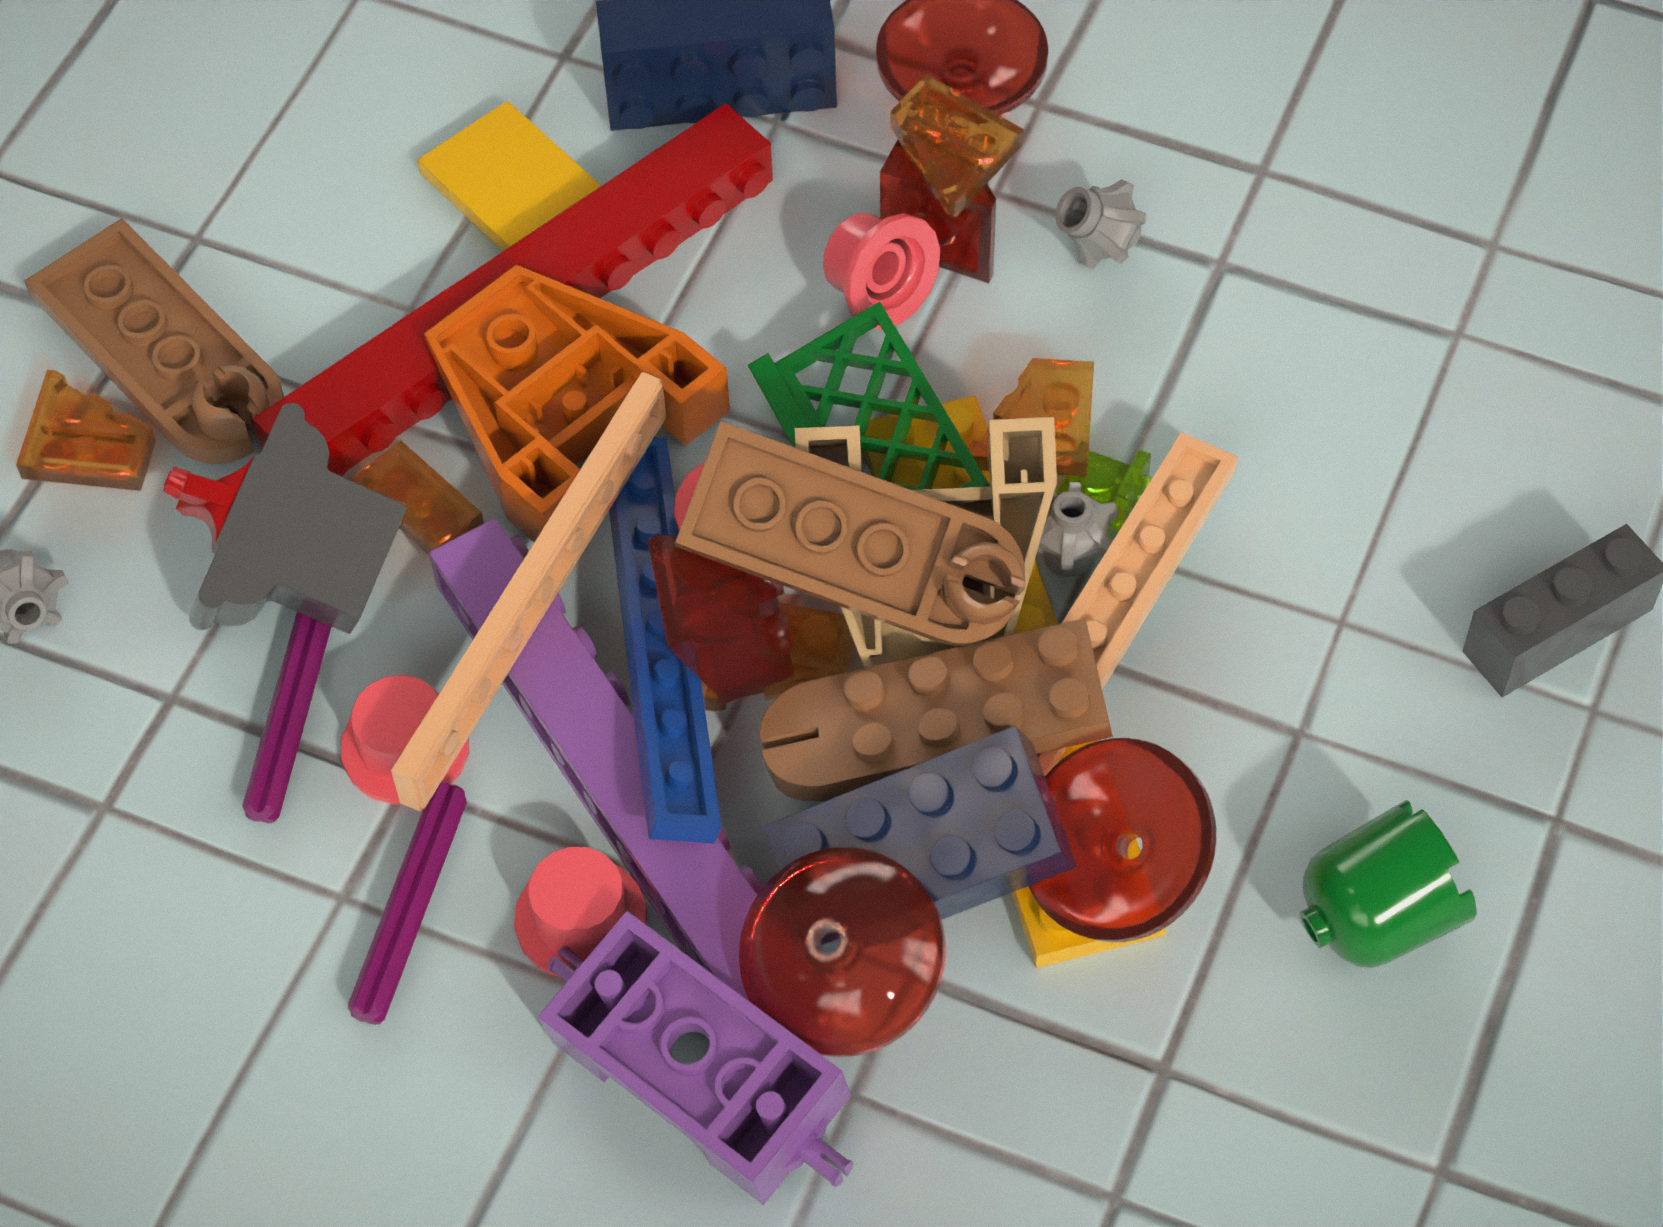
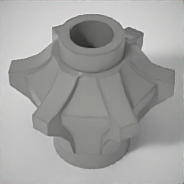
M1121 179L1113 185L1101 189L1094 185L1090 189L1074 187L1065 192L1059 200L1055 213L1056 224L1061 231L1067 233L1075 242L1079 250L1081 264L1094 269L1102 259L1112 258L1114 261L1122 264L1129 258L1128 249L1137 243L1141 234V225L1146 223V213L1136 210L1132 201L1133 184Z
M1070 482L1068 491L1053 496L1037 550L1043 555L1047 567L1052 572L1065 577L1078 576L1091 567L1095 558L1104 556L1113 542L1108 538V526L1118 517L1119 510L1115 503L1100 504L1081 492L1080 482Z
M0 550V630L4 631V639L7 643L18 644L23 632L32 630L43 623L55 627L62 619L60 613L55 610L58 591L69 584L63 570H49L35 564L32 551Z

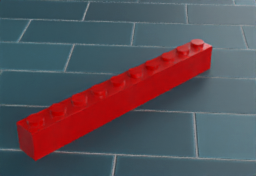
M725 103L256 415V417H253L261 449L265 445L282 406L287 403H296L304 410V420L316 427L326 439L329 449L328 470L343 477L347 470L372 453L383 451L391 445L397 436L422 419L425 420L433 417L442 409L444 404L452 400L426 343L425 332L515 265L597 298L603 297L610 291L621 289L635 274L657 259L668 257L679 244L701 229L710 228L715 225L723 214L745 199L759 195L773 181L771 142Z

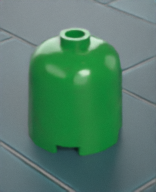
M1405 800L1323 848L1311 858L1303 876V894L1308 908L1301 911L1299 915L1307 934L1318 948L1329 944L1333 951L1347 962L1359 967L1374 968L1387 964L1474 920L1477 910L1473 892L1469 889L1461 894L1458 893L1448 869L1458 864L1459 860L1445 836L1427 812L1422 809L1412 814L1411 803Z

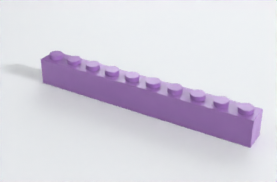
M496 518L429 552L436 586L472 640L529 552L524 541L518 535L509 538ZM558 592L502 685L631 877L639 884L642 893L681 951L807 1045L812 1046L834 1033L833 1005L837 1003V997L831 983L818 967L812 970L807 968L798 955V952L801 951L800 942L789 922L782 915L773 919L762 903L765 900V893L755 873L748 865L738 868L727 851L731 847L722 826L715 844L649 839L635 721L627 708L630 705L629 697L617 675L613 671L604 674L595 662V659L598 657L597 652L585 629L581 625L572 628L563 616L566 613V609Z

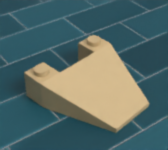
M1054 417L989 420L987 425L989 487L913 490L997 522L1012 535L1021 550L1025 565L1026 585L1024 591L1019 596L966 576L963 578L962 585L965 588L998 600H1003L1006 596L1021 601L1006 625L987 640L1013 635L1057 484ZM859 425L795 428V448L862 472ZM841 607L864 668L960 647L936 642Z

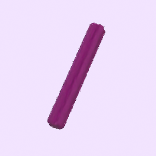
M296 612L242 803L246 817L255 822L274 823L280 816L331 631V626L299 612Z
M441 782L425 809L423 808L348 1002L351 1016L358 1021L379 1025L386 1018L467 804L465 791L457 785Z

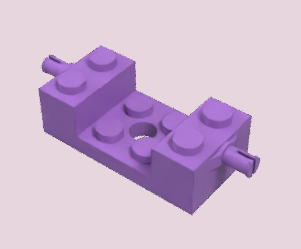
M626 911L585 961L572 952L568 946H563L557 951L561 960L555 955L551 958L548 969L566 981L565 985L537 1017L552 1043L601 1081L605 1082L610 1077L702 1148L710 1165L762 1205L767 1202L787 1175L801 1167L803 1163H806L822 1175L834 1187L839 1186L844 1181L841 1172L845 1176L849 1175L854 1163L823 1141L827 1125L851 1097L843 1071L630 912ZM689 1032H698L708 1037L709 1048L701 1060L692 1064H683L672 1058L673 1045L680 1036Z

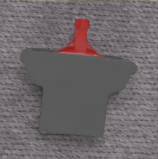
M287 403L282 406L261 454L256 452L255 456L237 471L218 480H211L192 474L190 471L173 467L166 478L163 491L177 500L179 499L175 509L183 516H191L203 520L209 526L212 535V553H215V556L189 614V622L197 630H207L213 623L228 627L244 625L254 620L268 601L276 602L347 634H351L363 613L408 506L329 471L327 468L329 449L326 439L316 427L304 420V410L296 403Z

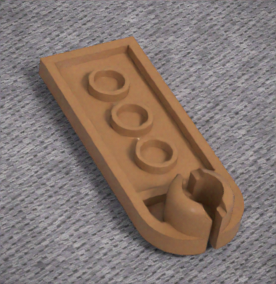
M122 218L24 280L28 293L34 301L182 454L198 462L222 464L242 459L254 452L248 434L249 430L258 439L253 417H256V415L284 397L277 374Z
M720 421L675 542V547L951 646H964L991 638L1006 625L1015 612L1017 605L1021 602L1009 596H1006L1003 600H998L965 588L962 585L964 576L1018 596L1024 591L1026 585L1025 565L1021 550L1012 535L997 522Z
M1086 618L800 683L783 692L771 703L762 718L759 732L760 742L763 750H761L762 756L773 783L783 794L800 801L830 800L1015 725L1033 743L1036 754L1113 737Z

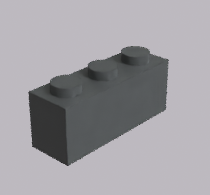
M1626 523L1474 610L1462 652L1503 698L1652 611L1663 584V562Z

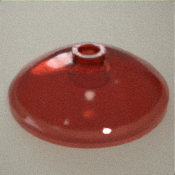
M906 0L890 13L879 31L876 43V63L880 78L885 87L900 103L921 115L942 121L977 122L1006 114L1022 105L1035 93L1047 70L1048 42L1045 31L1037 17L1018 0Z
M1112 738L1085 745L1063 758L1048 772L1045 779L1077 867L1028 886L1035 900L1046 914L1060 926L1088 939L1110 943L1128 942L1148 937L1177 920L1192 905L1205 885L1212 868L1216 849V821L1213 806L1203 783L1196 773L1182 759L1170 751L1151 742L1133 738ZM1141 838L1142 850L1140 854L1133 859H1129L1127 854L1129 844L1134 839Z
M852 847L819 850L794 860L777 872L763 886L749 908L739 944L740 975L749 1001L819 1054L829 1057H852L867 1054L893 1043L906 1034L930 1007L942 980L946 958V940L940 913L934 900L922 883L895 860L871 850ZM829 932H839L841 937L839 948L832 954H822L820 942L824 935Z

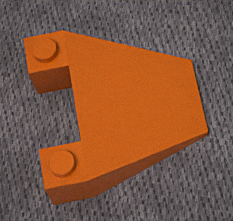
M518 265L512 267L424 333L430 352L507 519L533 542L536 541L580 471V468L576 465L592 452L641 372L661 379L666 409V419L661 426L685 447L730 412L727 368L684 332Z

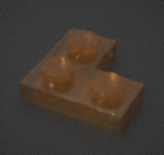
M401 440L349 479L407 505L408 507L399 529L428 555L430 551L484 524L482 512Z

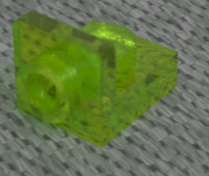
M1080 447L1056 495L1068 491L1070 482H1080L1081 492L1100 504L1115 503L1119 510L1118 517L1108 527L1119 531L1152 479L1149 476L1151 453L1139 449L1132 464L1128 465Z

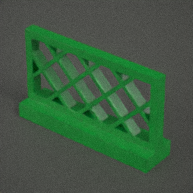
M880 301L775 363L769 353L747 365L793 447H795V428L825 427L833 404L859 408L853 426H860L861 450L886 454L878 478L891 482L899 457L926 461L927 463L918 488L896 484L910 490L932 489L940 464L965 468L971 481L959 488L989 487L988 481ZM880 325L885 338L878 357L852 353L857 338ZM894 350L901 361L891 360ZM817 361L833 364L825 388L801 385L796 376V373ZM847 366L873 371L864 395L838 391ZM886 373L911 377L912 382L905 402L878 398ZM921 396L928 407L918 405ZM810 400L820 401L817 411ZM873 411L899 415L891 441L864 436ZM913 418L939 424L932 448L904 444ZM948 441L955 453L945 451Z

